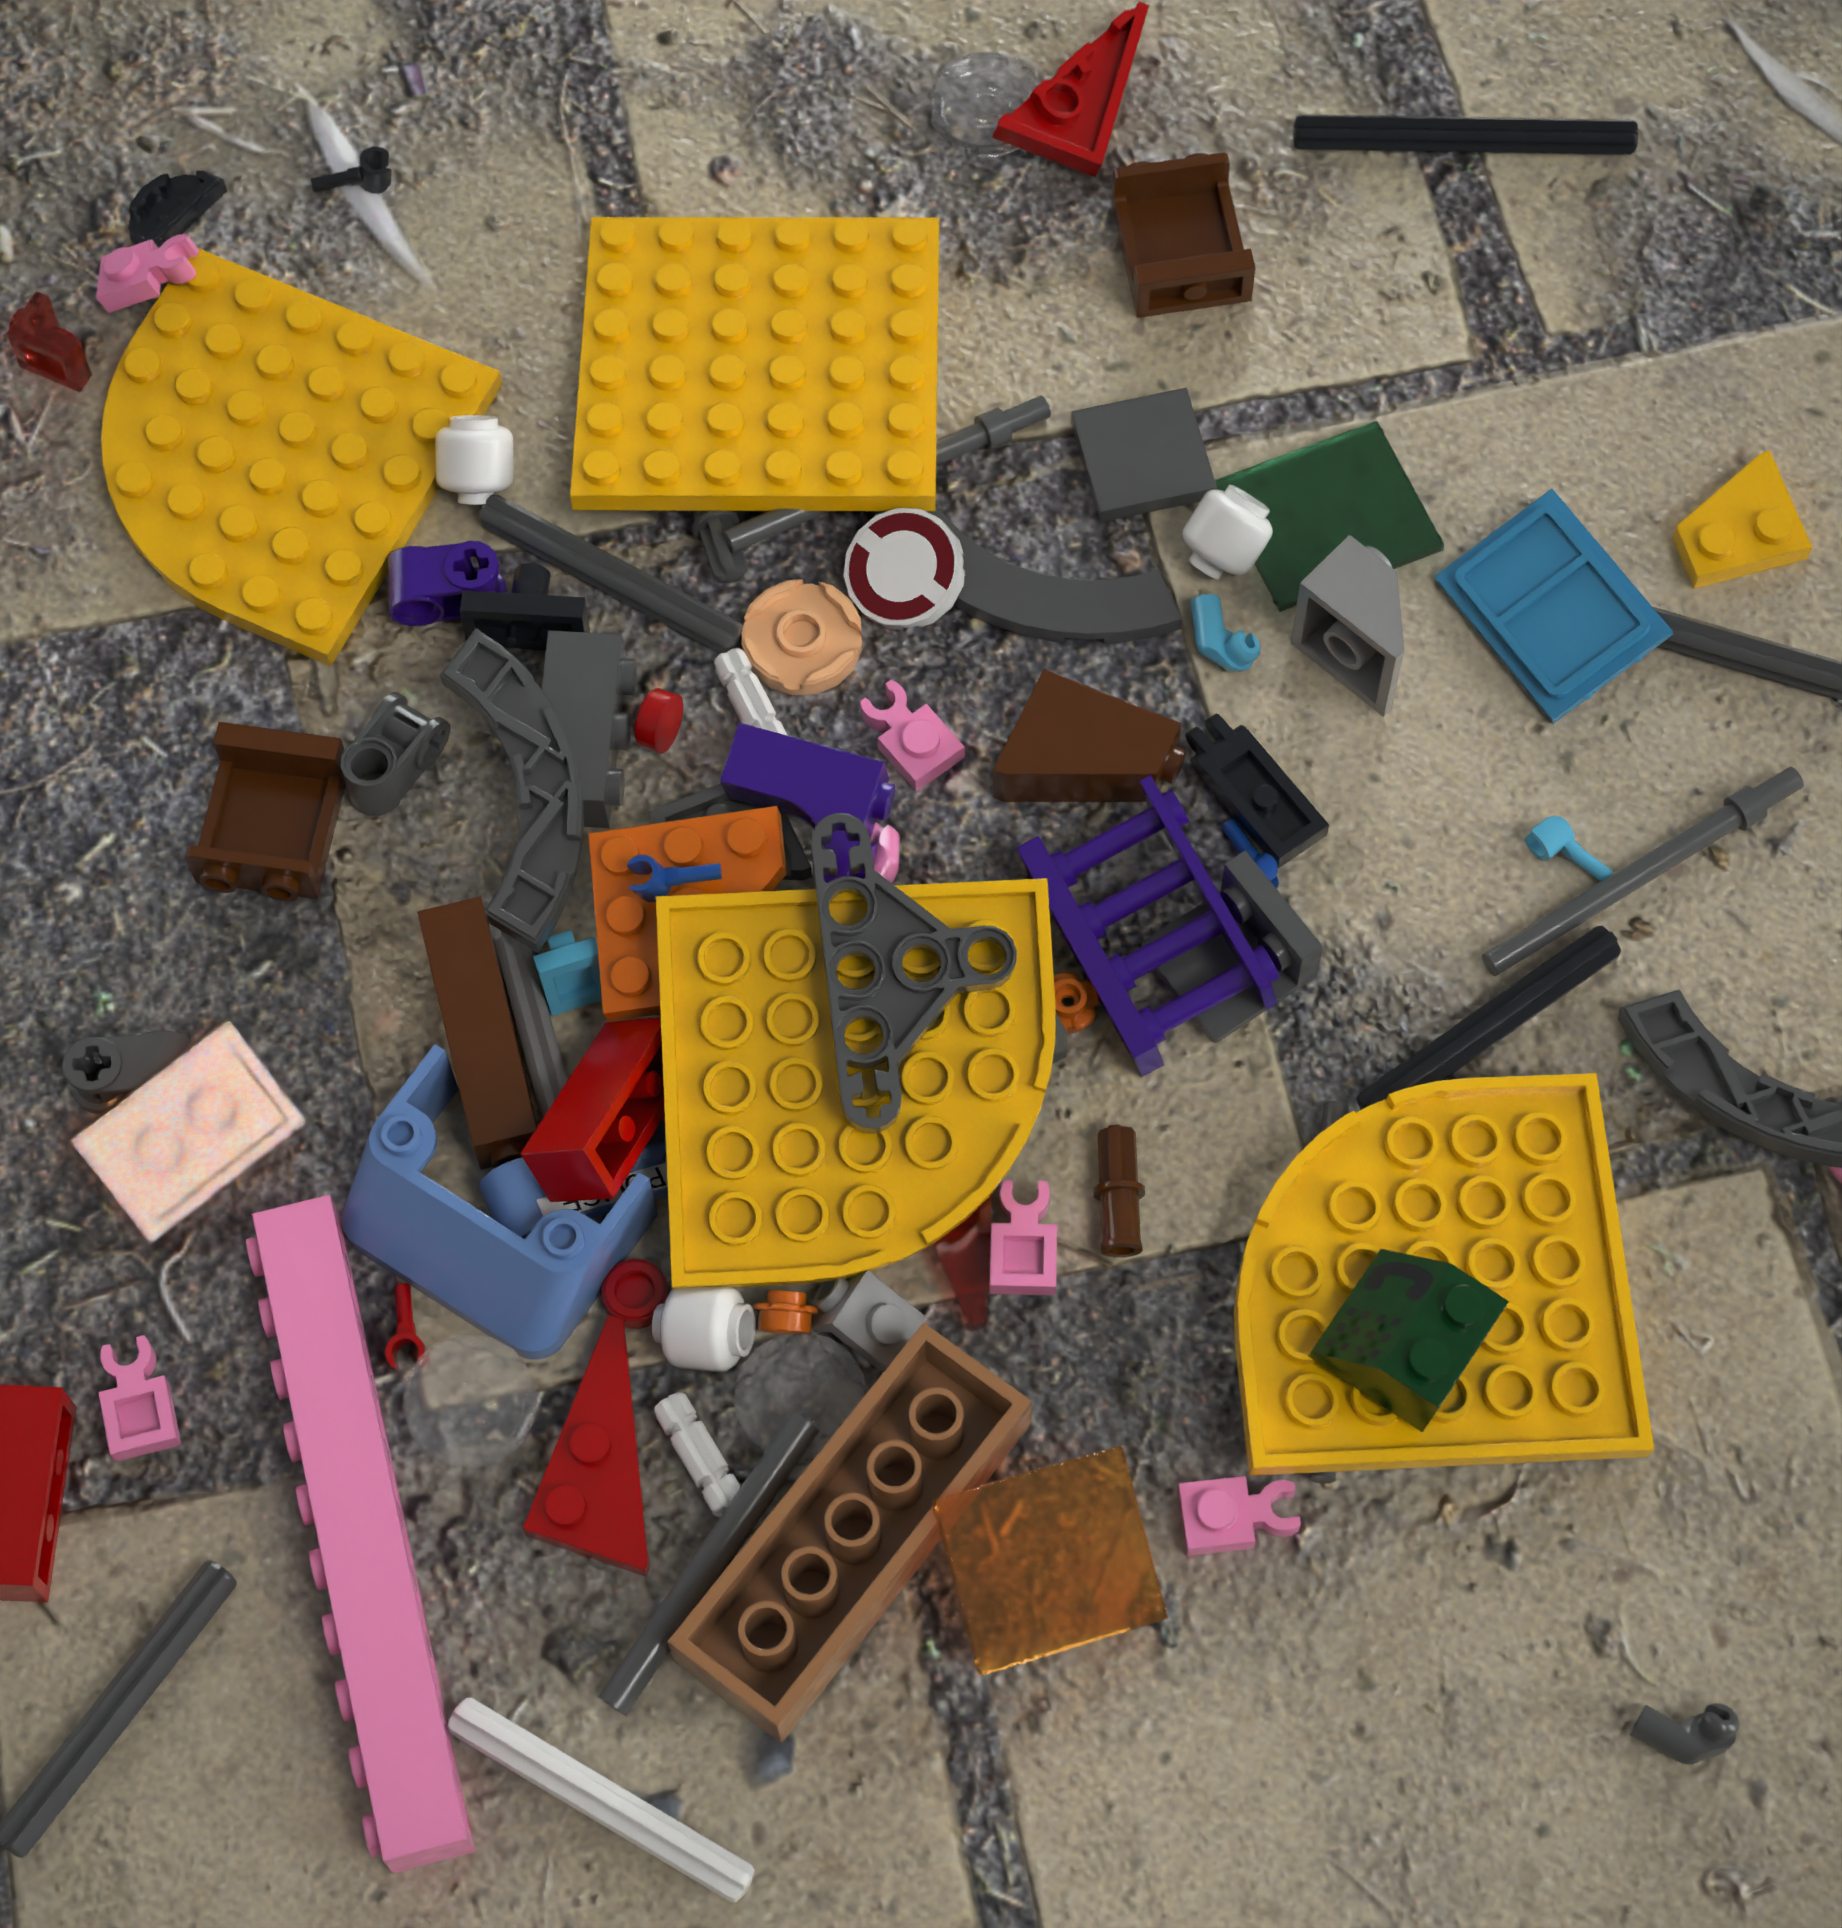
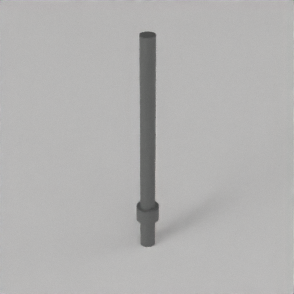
M1040 395L1005 411L997 407L976 416L974 424L937 439L936 466L982 446L990 450L1011 441L1012 433L1051 417L1048 402ZM775 509L723 530L722 535L728 544L730 552L734 553L830 511Z
M1790 766L1755 788L1750 786L1743 787L1724 799L1723 808L1482 955L1484 965L1493 976L1499 975L1736 828L1742 831L1747 830L1767 817V809L1803 788L1804 783L1801 775L1795 768Z

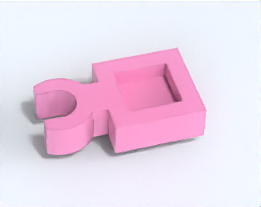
M180 234L165 241L160 248L151 239L130 247L118 248L110 254L101 256L96 299L108 313L158 297L162 283L170 281L174 284H182L196 277L197 271L187 259L197 256L199 250L187 234Z
M890 680L885 683L887 698L894 705L887 710H879L865 697L860 701L861 716L868 727L876 731L885 732L878 737V749L917 792L964 759L965 746L927 704L911 713L907 708L905 690L900 684Z
M1012 1180L1003 1181L1000 1189V1207L1003 1215L1011 1223H991L990 1294L1056 1296L1057 1224H1038L1045 1217L1049 1209L1050 1189L1047 1181H1038L1037 1199L1028 1205L1019 1204L1014 1200Z
M144 1335L136 1337L139 1354L137 1359L130 1365L123 1366L118 1364L116 1352L110 1344L103 1345L101 1348V1363L109 1376L117 1383V1388L98 1392L109 1453L115 1462L181 1446L170 1383L164 1375L149 1379L156 1366V1354Z
M1246 1476L1179 1483L1177 1492L1186 1555L1193 1556L1254 1549L1256 1542L1254 1529L1263 1528L1264 1531L1276 1537H1288L1296 1534L1301 1526L1300 1517L1281 1518L1275 1515L1271 1509V1504L1278 1499L1294 1498L1296 1491L1295 1483L1288 1480H1277L1265 1486L1260 1494L1252 1495L1248 1494Z

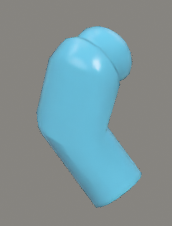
M1204 594L1192 599L1191 612L1196 648L1199 653L1229 672H1241L1251 668L1253 661L1260 655L1261 647L1256 636L1249 633L1245 637L1244 631L1232 633L1224 628L1221 599L1219 596Z

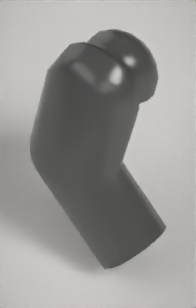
M1719 1703L1710 1704L1705 1708L1704 1713L1681 1722H1677L1645 1705L1630 1736L1679 1763L1695 1764L1725 1753L1736 1740L1735 1733L1739 1729V1719L1730 1707Z

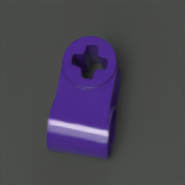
M467 541L431 547L408 546L393 551L388 557L389 616L393 621L407 626H425L440 621L461 619L460 605L463 590L508 593L505 579L499 573L500 566L495 551L481 541ZM472 556L476 557L479 567L473 566Z

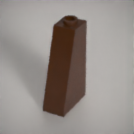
M480 896L417 911L472 1146L482 1170L491 1167L495 1169L504 1163L522 1158L520 1153L538 1126L499 958Z

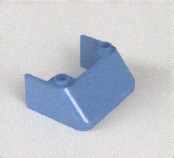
M434 1044L371 1128L343 1209L342 1226L350 1244L358 1252L517 1355L533 1360L547 1358L559 1351L602 1293V1285L606 1275L614 1266L626 1260L658 1216L650 1179L638 1172L601 1224L578 1211L561 1209L550 1212L541 1218L526 1239L517 1235L421 1173L432 1159L437 1147V1134L433 1123L459 1090L446 1051Z

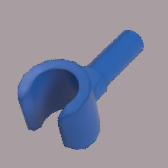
M1235 819L1226 821L1222 825V829L1238 853L1246 851L1277 889L1279 882L1277 877L1278 867L1275 859L1265 852L1259 854Z
M648 855L635 856L627 863V867L635 874L648 875L652 873L650 880L645 884L628 887L638 897L647 902H656V896H666L673 886L722 879L720 863L682 868L678 866L664 868Z

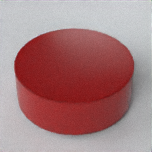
M656 688L646 695L638 710L634 726V737L639 747L660 754L665 753L671 747L677 737L683 718L684 705L683 699L679 694Z
M630 1259L617 1264L606 1275L602 1285V1298L608 1315L623 1319L625 1327L630 1329H641L651 1326L656 1307L659 1304H665L666 1298L669 1295L667 1281L662 1271L653 1263L642 1259Z

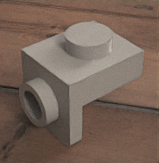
M867 1270L850 1278L826 1281L821 1285L813 1299V1305L818 1308L819 1313L812 1315L811 1328L816 1332L833 1333L879 1371H885L921 1326L926 1316Z

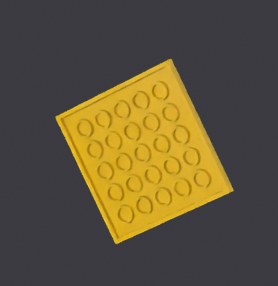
M591 217L570 489L572 510L771 511L775 509H799L804 511H889L895 508H916L924 511H936L939 217Z

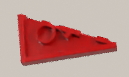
M1139 1L1134 8L1123 11L1111 22L1108 30L1091 44L1089 42L1086 43L1058 68L1055 76L1042 81L1034 88L1029 98L1011 114L1005 113L999 119L992 138L1096 177L1104 160L1150 5Z
M608 1315L522 1529L525 1536L647 1577L650 1570V1561L647 1550L644 1502L640 1481V1462L635 1413L632 1403L625 1324L623 1319Z

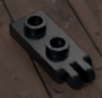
M1215 713L1205 720V726L1214 738V743L1197 726L1185 733L1187 743L1196 753V755L1190 758L1195 772L1259 848L1275 859L1278 868L1327 836L1329 828L1327 821L1244 725H1239L1232 729L1219 714Z

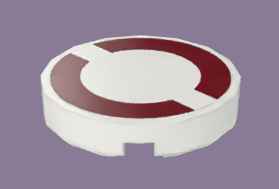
M895 508L878 514L857 531L846 552L843 576L849 597L867 618L888 629L904 630L903 628L915 626L920 628L932 624L953 607L963 588L965 577L963 550L959 539L940 518L922 509Z

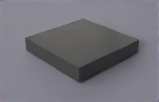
M1187 387L1071 411L1072 429L1099 522L1200 502L1208 491L1217 490Z

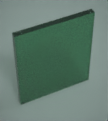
M1378 421L1215 480L1217 490L1225 491L1228 485H1233L1250 494L1270 509L1266 518L1272 526L1273 534L1254 564L1272 597V602L1277 606L1279 612L1297 606L1300 583L1349 535L1363 546L1376 548L1383 553L1393 569L1436 554L1444 549L1442 537L1433 525Z

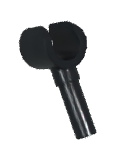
M376 146L365 149L360 155L359 167L311 178L313 191L319 192L347 185L354 186L360 184L365 191L379 194L384 192L391 183V169L386 168L389 165V152L382 147Z

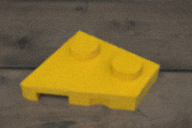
M1770 450L1761 452L1679 523L1672 538L1693 589L1806 560L1812 549L1810 540Z

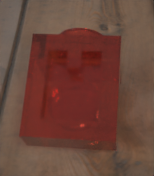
M36 291L27 305L15 312L10 321L9 330L6 333L19 367L81 392L92 376L82 343L71 332L59 327L49 296Z

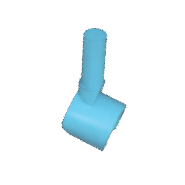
M1547 817L1532 828L1531 833L1525 838L1526 845L1530 851L1542 861H1548L1561 851L1569 860L1574 861L1600 882L1610 877L1613 873L1610 868L1580 847L1581 845L1574 840V832L1571 826L1562 817Z

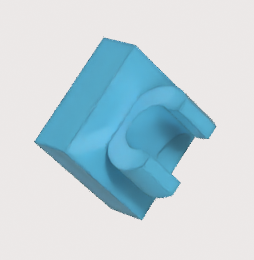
M571 929L549 936L547 941L551 951L535 955L533 958L551 1015L555 1016L601 1001L598 946L595 938L591 937L575 943Z

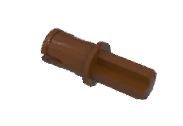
M1109 1125L1108 1128L1100 1130L1097 1136L1099 1184L1093 1188V1197L1100 1201L1102 1232L1100 1248L1105 1256L1117 1258L1131 1257L1143 1251L1140 1238L1139 1199L1145 1196V1186L1138 1182L1136 1132L1132 1127Z

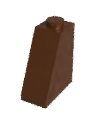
M1044 668L993 768V798L1002 802H1146L1140 780L1151 775L1160 790L1164 782L1173 785L1182 769L1187 750L1179 747L1182 723Z

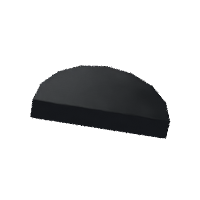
M197 170V175L184 174L172 178L169 177L168 173L162 174L144 185L129 206L130 220L128 230L132 245L152 239L157 247L160 248L168 239L183 234L227 192L224 179L209 172Z

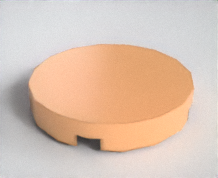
M803 579L787 580L767 588L749 605L744 617V625L741 632L742 650L745 651L752 665V673L756 674L758 679L770 689L792 696L816 695L838 686L855 669L862 652L861 618L851 599L836 587L823 582H819L818 586L812 583L804 584Z

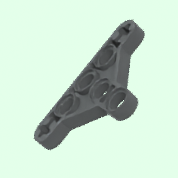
M835 813L826 816L817 823L812 833L811 855L841 1108L846 1121L852 1128L862 1133L876 1134L887 1130L893 1125L900 1113L901 1088L898 1071L899 1065L956 994L991 990L1001 987L1008 981L1016 965L1017 950L1013 939L1006 931L995 926L983 925L950 929L874 870L870 836L867 827L860 819L846 813ZM838 830L845 831L848 841H858L859 846L849 849L850 875L863 871L864 879L844 876L834 879L829 883L824 881V875L837 877V862L834 850H823L822 845L831 843L832 832ZM853 892L861 896L865 901L867 913L859 923L851 926L842 925L832 918L829 905L832 899L840 893ZM981 941H992L998 944L1006 957L1003 968L991 975L976 972L970 966L967 958L970 948ZM923 948L932 951L938 957L941 965L938 975L927 982H916L910 979L904 973L902 961L911 950ZM853 955L868 959L875 970V977L872 983L859 990L843 986L836 974L840 962ZM870 1020L876 1023L883 1035V1041L877 1050L869 1054H858L846 1045L844 1033L853 1022ZM886 1062L888 1072L875 1070L874 1078L878 1096H889L891 1103L881 1106L879 1117L867 1118L865 1108L854 1107L852 1100L860 1099L863 1095L862 1072L848 1076L847 1066L869 1069Z

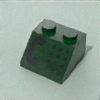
M1380 1249L1310 1352L1309 1357L1423 1432L1509 1301L1451 1263Z

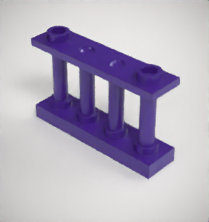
M1151 775L1139 781L1149 809L1063 855L1061 850H1058L1049 855L1039 836L1016 847L1030 878H1047L1050 914L1087 980L1095 988L1102 1007L1142 1077L1164 1066L1157 1044L1166 1040L1164 1033L1253 986L1267 1010L1277 1004L1272 982L1280 978L1274 963L1263 945L1261 944L1251 949L1181 827L1189 823V820L1175 793L1170 789L1161 794ZM1163 831L1179 860L1094 906L1089 901L1080 906L1077 905L1068 889L1078 883L1076 876L1157 832ZM1192 881L1209 910L1208 912L1121 958L1119 953L1107 958L1098 942L1099 938L1107 935L1106 927ZM1222 933L1239 964L1151 1011L1149 1006L1137 1011L1127 993L1129 990L1137 987L1134 980Z

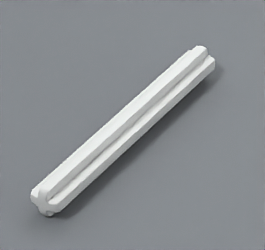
M466 1698L454 1709L447 1725L449 1733L727 1901L737 1902L746 1893L755 1872L753 1866L475 1699Z

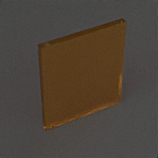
M1122 1445L932 1499L933 1513L939 1525L973 1655V1665L978 1675L983 1676L1168 1619L1166 1604L1163 1601L1126 1462L1127 1456Z

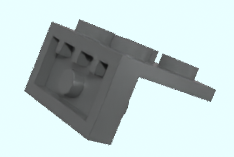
M1246 851L1224 864L1219 894L1251 949L1262 944L1274 963L1280 976L1279 979L1272 982L1278 1003L1317 977L1323 946ZM1205 903L1199 904L1144 940L1141 948L1208 912L1209 910ZM1221 933L1158 967L1155 971L1173 994L1178 997L1236 966L1239 962ZM1253 986L1193 1019L1212 1042L1217 1043L1265 1012L1266 1009Z

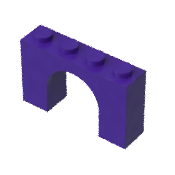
M740 722L738 723L720 779V783L728 798L762 808L777 806L779 812L794 816L804 821L813 829H815L817 823L828 815L835 813L850 814L860 819L867 827L870 839L876 820H887L895 795V785L888 783L889 776L883 761ZM838 830L832 832L831 843L824 845L825 849L834 850L837 862V877L824 875L826 883L844 876L865 878L863 871L850 875L849 849L859 846L858 841H848L845 831ZM871 843L872 858L874 865L877 844Z

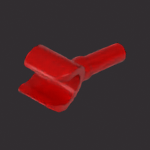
M400 1283L394 1286L397 1318L396 1334L388 1341L385 1348L386 1360L396 1372L399 1370L396 1360L397 1353L404 1345L413 1344L417 1346V1360L420 1369H423L429 1360L428 1349L416 1335L415 1323H413L411 1285Z

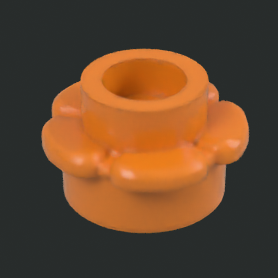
M1064 972L1054 975L1056 1013L1068 1034L1077 1033L1089 1026L1095 1019L1096 1012L1094 1007L1099 1003V996L1090 981H1081L1078 975L1074 973ZM1069 997L1073 999L1074 1003L1071 1006H1064L1061 1001Z
M768 1290L766 1303H756L753 1305V1310L759 1312L758 1331L778 1334H811L812 1315L818 1314L819 1310L817 1307L806 1305L807 1293L784 1290Z

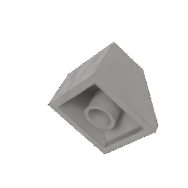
M1349 535L1300 583L1291 644L1383 717L1392 709L1404 654L1398 575L1383 553L1376 548L1363 546Z

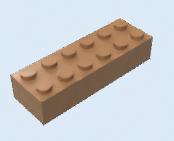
M923 1322L668 1640L673 1660L782 1744L1030 1427L1032 1401Z

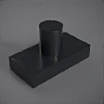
M534 563L521 564L515 569L511 593L463 590L460 615L465 640L469 638L475 629H478L504 648L546 650L548 631L590 633L585 597L548 595L551 579L549 570Z

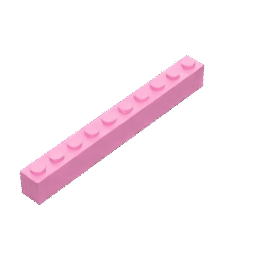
M330 1194L253 1213L256 1237L246 1239L247 1252L254 1276L265 1275L269 1297L258 1300L259 1311L267 1338L277 1336L281 1359L271 1361V1371L280 1400L290 1399L294 1421L283 1423L284 1436L291 1461L297 1462L302 1460L307 1484L296 1486V1495L304 1525L315 1524L320 1548L309 1550V1559L317 1589L328 1588L333 1613L322 1615V1624L331 1656L342 1655L346 1679L335 1681V1688L344 1722L355 1720L359 1739V1746L349 1748V1758L357 1788L368 1787L373 1813L362 1816L370 1855L372 1858L382 1855L383 1862L394 1874L475 1852L451 1735L447 1729L446 1711L340 1215Z

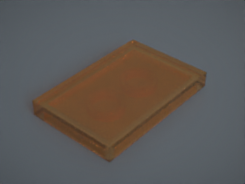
M224 1019L71 1136L68 1141L145 1239L152 1243L307 1123V1121L231 1022Z

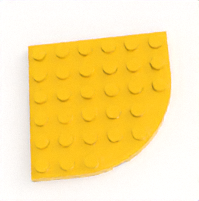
M198 248L199 254L187 259L197 271L196 277L182 284L168 282L133 335L119 360L111 380L103 411L101 432L102 462L108 490L122 526L142 558H146L150 565L162 575L164 582L175 592L198 608L230 624L328 666H332L388 574L389 555L393 551L405 546L440 488L436 480L435 439L440 429L450 426V417L484 415L503 385L501 373L499 370Z
M1047 878L894 885L950 929L984 925L995 926L1006 931L1014 941L1017 956L1016 965L1010 979L1001 987L956 994L899 1065L898 1071L901 1088L900 1113L893 1125L887 1130L876 1134L862 1133L852 1128L846 1121L841 1108L816 889L656 896L672 1290L715 1286H731L735 1288L809 1284L835 1281L839 1278L846 1279L867 1270L874 1272L904 1260L937 1242L964 1222L992 1194L1012 1168L1029 1138L1041 1110L1051 1074L1055 1047L1056 1005ZM844 892L832 899L829 911L836 922L851 926L864 919L867 913V906L861 896L853 892ZM992 941L976 943L970 948L967 957L970 966L976 972L984 975L997 973L1003 968L1006 960L1004 951L998 944ZM923 948L911 950L902 961L904 973L916 982L932 980L938 975L941 966L938 957L932 951ZM853 955L840 962L836 974L843 986L859 990L872 983L875 977V970L868 959ZM858 1020L847 1027L844 1039L846 1045L852 1051L858 1054H869L880 1047L883 1035L876 1023L870 1020ZM886 1062L869 1069L847 1066L848 1076L862 1072L863 1095L860 1099L852 1100L854 1107L865 1108L867 1118L879 1117L881 1106L891 1103L889 1096H878L874 1078L875 1070L888 1072Z
M1597 1073L1462 1078L1434 1081L1404 1088L1388 1094L1385 1100L1371 1104L1356 1113L1353 1110L1319 1133L1293 1159L1276 1181L1258 1213L1244 1248L1236 1283L1234 1304L1235 1350L1249 1476L1648 1457L1653 1452V1437ZM1380 1249L1451 1263L1509 1301L1423 1432L1309 1357L1310 1352Z

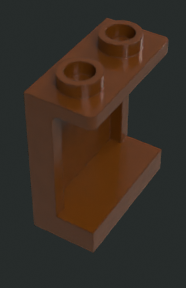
M1196 153L1181 159L1153 163L1140 161L1113 170L1111 203L1137 318L1252 301L1256 267L1251 248L1244 249L1229 187L1230 162L1227 153L1209 155Z
M218 722L213 745L220 762L198 846L188 845L185 855L186 862L195 881L207 889L221 893H231L236 891V888L261 891L264 895L280 901H294L298 897L318 899L346 786L341 770V756L345 751L341 738Z

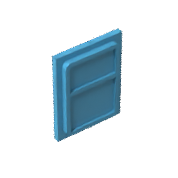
M1550 489L1500 528L1492 531L1488 537L1434 576L1436 582L1553 724L1579 704L1590 699L1594 693L1634 663L1640 662L1642 657L1673 635L1672 629L1553 489Z

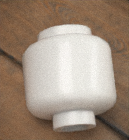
M461 415L450 417V426L440 429L435 439L437 484L447 491L457 492L458 503L486 504V500L489 496L494 495V492L503 491L513 483V435L509 429L498 426V417Z
M1228 485L1225 491L1214 489L1208 491L1182 531L1185 544L1194 551L1188 561L1200 571L1217 580L1220 579L1224 571L1232 575L1247 574L1272 537L1273 529L1266 518L1270 509L1250 494L1233 485Z
M731 1286L673 1289L666 1298L665 1304H659L653 1314L652 1335L654 1341L661 1343L663 1353L668 1362L681 1369L727 1371L737 1364L740 1357H745L749 1354L755 1338L756 1319L754 1310L750 1304L745 1303L741 1293Z

